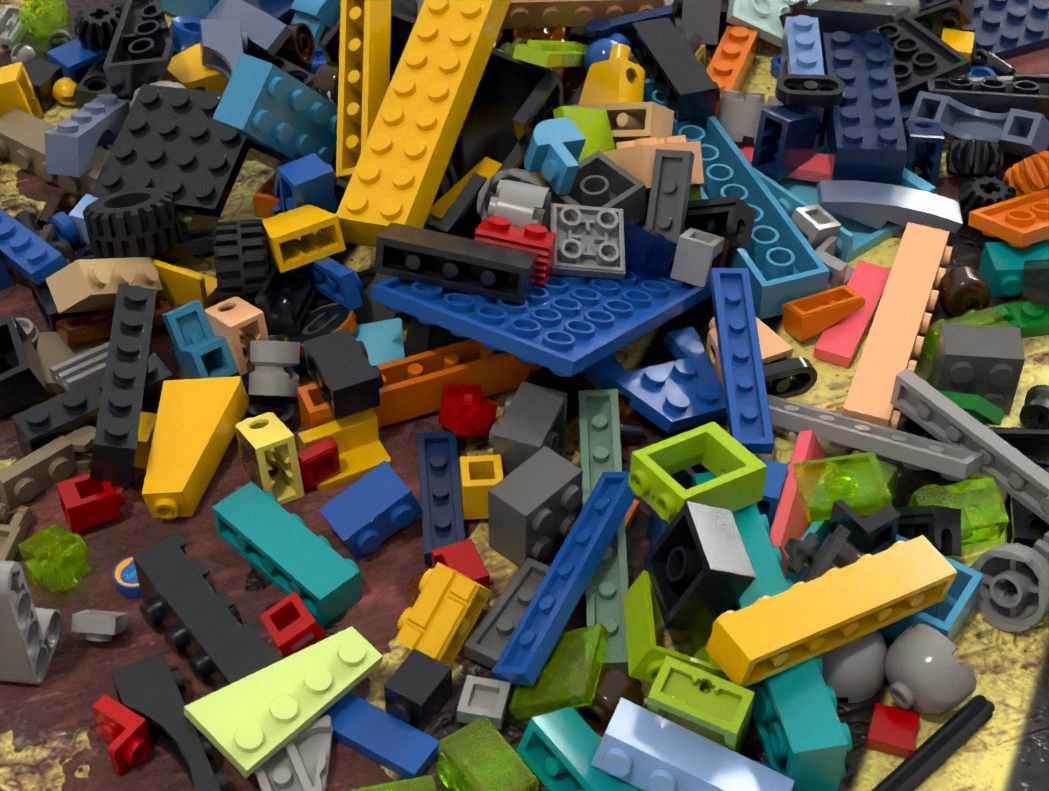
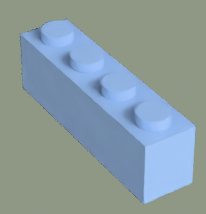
M622 697L590 764L643 791H792L795 781Z

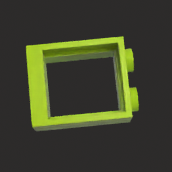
M713 421L632 452L628 481L632 491L650 505L660 518L670 524L686 501L723 508L732 512L761 501L763 499L767 465ZM701 463L717 478L686 490L670 475Z
M643 570L623 597L629 677L653 684L667 655L727 680L726 674L705 650L710 638L709 634L686 631L691 633L693 657L656 645L654 621L664 624L648 571ZM702 685L700 691L707 694L711 691V688L708 685Z
M666 655L648 694L647 710L739 753L749 731L755 692ZM708 685L711 691L704 694L700 691V687Z

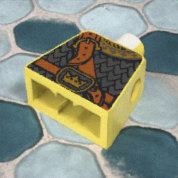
M273 412L247 418L237 423L235 431L242 465L250 481L262 491L272 493L279 505L304 497L302 476L292 432ZM271 466L278 470V473L273 477L268 472L272 470Z

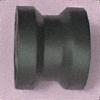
M1036 385L1027 391L1024 400L1025 404L1022 406L1019 416L1020 422L1025 428H1042L1046 415H1049L1048 385Z

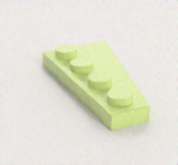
M351 626L184 706V715L247 778L379 667L382 663L383 655Z

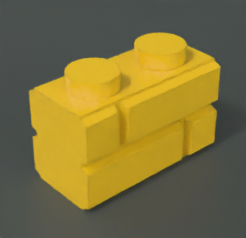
M437 562L434 569L427 570L422 576L419 583V591L421 593L414 606L407 608L399 618L397 628L400 631L395 640L412 651L416 649L452 667L492 591L460 572Z

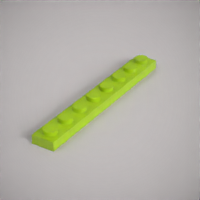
M528 39L527 44H516L513 58L545 68L584 66V55L589 45L576 41Z

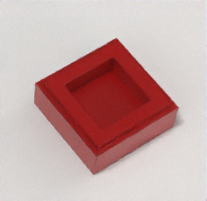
M331 436L297 452L305 489L311 488L341 472L338 444Z
M875 703L865 747L907 758L913 753L921 714Z

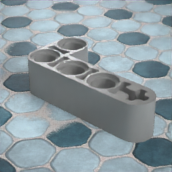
M0 560V681L40 685L44 680L59 640L61 614L56 609L34 607L20 562Z

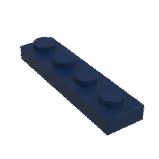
M452 431L416 433L421 509L423 510L421 516L425 565L432 564L431 550L465 541L456 434Z

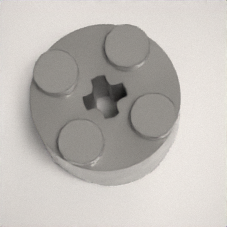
M722 90L718 121L735 142L742 143L746 141L754 142L755 144L761 110L784 105L775 96H769L768 101H766L765 94L745 91V96L741 97L742 92Z
M500 179L497 185L496 197L492 196L490 199L487 218L499 216L509 219L512 225L523 227L527 224H538L547 228L548 209L551 204L550 188Z

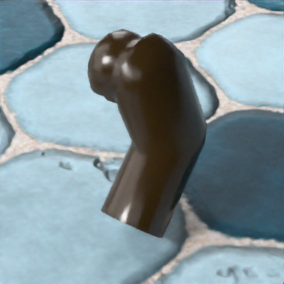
M71 192L50 196L37 220V225L44 230L50 231L48 225L49 218L59 212L69 215L83 196Z

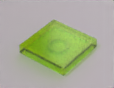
M875 452L793 463V475L807 522L829 520L833 503L839 499H843L859 515L872 514L889 504L892 506V497Z
M602 623L561 633L533 685L516 684L509 711L516 719L546 714L568 707L575 708L593 704L610 635Z

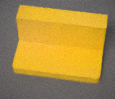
M151 258L158 270L159 280L163 287V291L156 294V296L182 305L194 300H200L204 311L219 297L216 278L173 263L168 264Z
M372 409L298 433L300 451L330 436L338 444L341 472L315 485L319 491L362 477L384 460L391 466V458L379 440L378 417Z

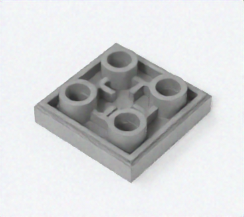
M551 203L548 209L549 233L554 232L557 234L551 274L623 280L626 274L623 209Z

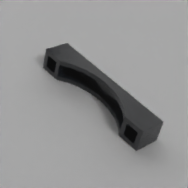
M118 284L93 444L90 479L132 483L157 289Z
M162 652L112 670L111 674L119 703L146 719L152 742L168 752L183 768L194 791H229L222 770L213 772L209 763L215 761L210 741L204 735L198 737L195 726L184 715V706L193 701L184 702L181 694L186 692V688L179 668L174 667L170 669Z

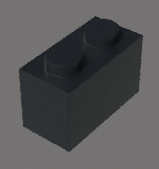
M349 328L304 341L307 371L335 420L380 406L379 389L384 387L382 374L377 365L371 366L364 343L361 340L356 341Z

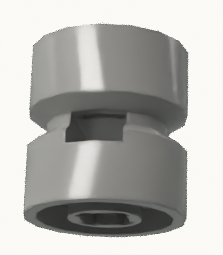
M251 340L250 362L255 365V370L249 373L248 395L298 397L299 375L294 372V367L300 364V342Z

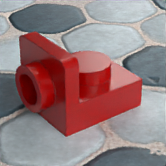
M104 694L92 706L98 724L96 731L109 744L107 750L114 772L124 776L133 766L140 764L146 758L153 744L146 719Z

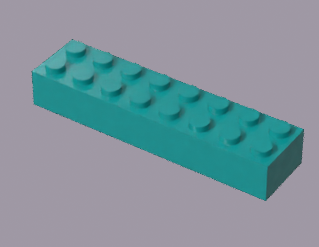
M711 472L693 474L692 487L717 477ZM758 502L732 512L756 575L750 587L747 588L731 610L734 612L752 605L763 596L772 597L787 591L793 586L792 581L785 579L783 575L781 552L778 546H772L769 539V522L765 514L760 515L757 507ZM821 655L745 687L755 692L751 716L767 763L774 767L778 773L795 780L792 791H838L840 780L845 778L846 754L852 749L849 727L846 723H840L836 712L837 699L835 691L831 685L825 684L822 676L823 665Z

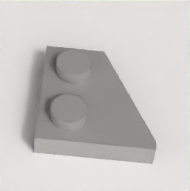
M329 714L314 720L254 771L261 791H325L333 736V726Z

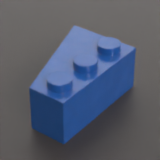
M315 153L277 167L273 195L276 199L279 198L277 206L272 207L271 215L275 216L304 205H313L336 214L339 208L334 190L337 178L332 166L325 164ZM340 252L328 257L331 259L340 255Z

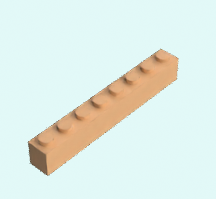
M910 222L907 223L846 397L842 415L897 430L901 411H897L896 407L890 403L895 378L898 373L906 368L915 373L917 361L912 360V357L920 358L925 337L919 335H927L932 314L927 313V311L934 312L939 291L934 290V288L938 289L940 280L946 273V269L941 268V266L948 268L953 247L947 246L949 231Z

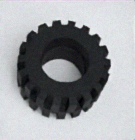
M157 188L124 190L101 197L83 210L92 254L98 259L151 257L170 249L182 239L174 196L170 191Z
M262 219L217 222L213 231V244L219 300L222 302L231 297H239L256 307L255 298L271 271L269 246Z

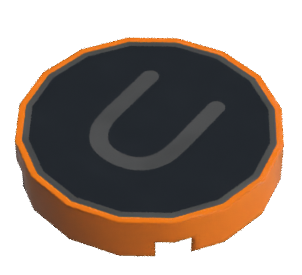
M338 303L325 305L311 311L300 334H287L284 338L287 342H300V357H305L304 341L345 328H349L351 333H353L357 326V316L354 310L349 311Z

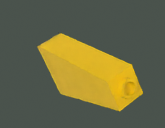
M241 376L166 380L163 382L142 489V496L152 518L173 519L176 517L193 516L236 433L235 425L240 422L248 410L250 401Z

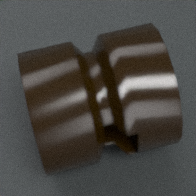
M303 22L287 25L293 33L275 55L296 66L311 63L315 55V42L310 28ZM257 50L258 57L261 60L269 55L263 50Z

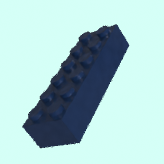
M845 31L823 32L821 48L824 74L835 76L845 84L843 101L831 108H824L831 179L901 184L907 146L888 35L877 32L866 34L847 33Z

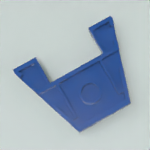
M693 327L666 333L662 344L677 359L676 361L627 372L617 359L610 354L582 370L585 373L589 369L601 378L599 384L605 389H618V391L631 399L630 407L667 433L727 417L724 389Z

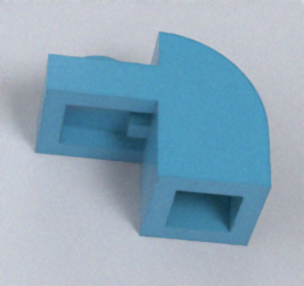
M294 0L291 9L295 12L291 24L302 22L307 24L312 32L315 48H317L323 32H329L339 20L341 0Z
M569 117L548 119L540 122L533 131L524 158L525 169L531 173L541 172L557 195L569 194L580 166L578 160L586 138Z
M194 300L162 314L174 345L171 351L179 367L189 379L228 377L239 372L225 337L213 334L200 300Z

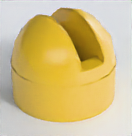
M68 77L59 79L52 89L53 98L66 106L75 105L74 90L77 83Z

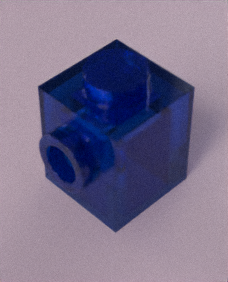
M629 220L626 221L624 226L625 262L641 271L664 278L676 252L677 243L651 228Z

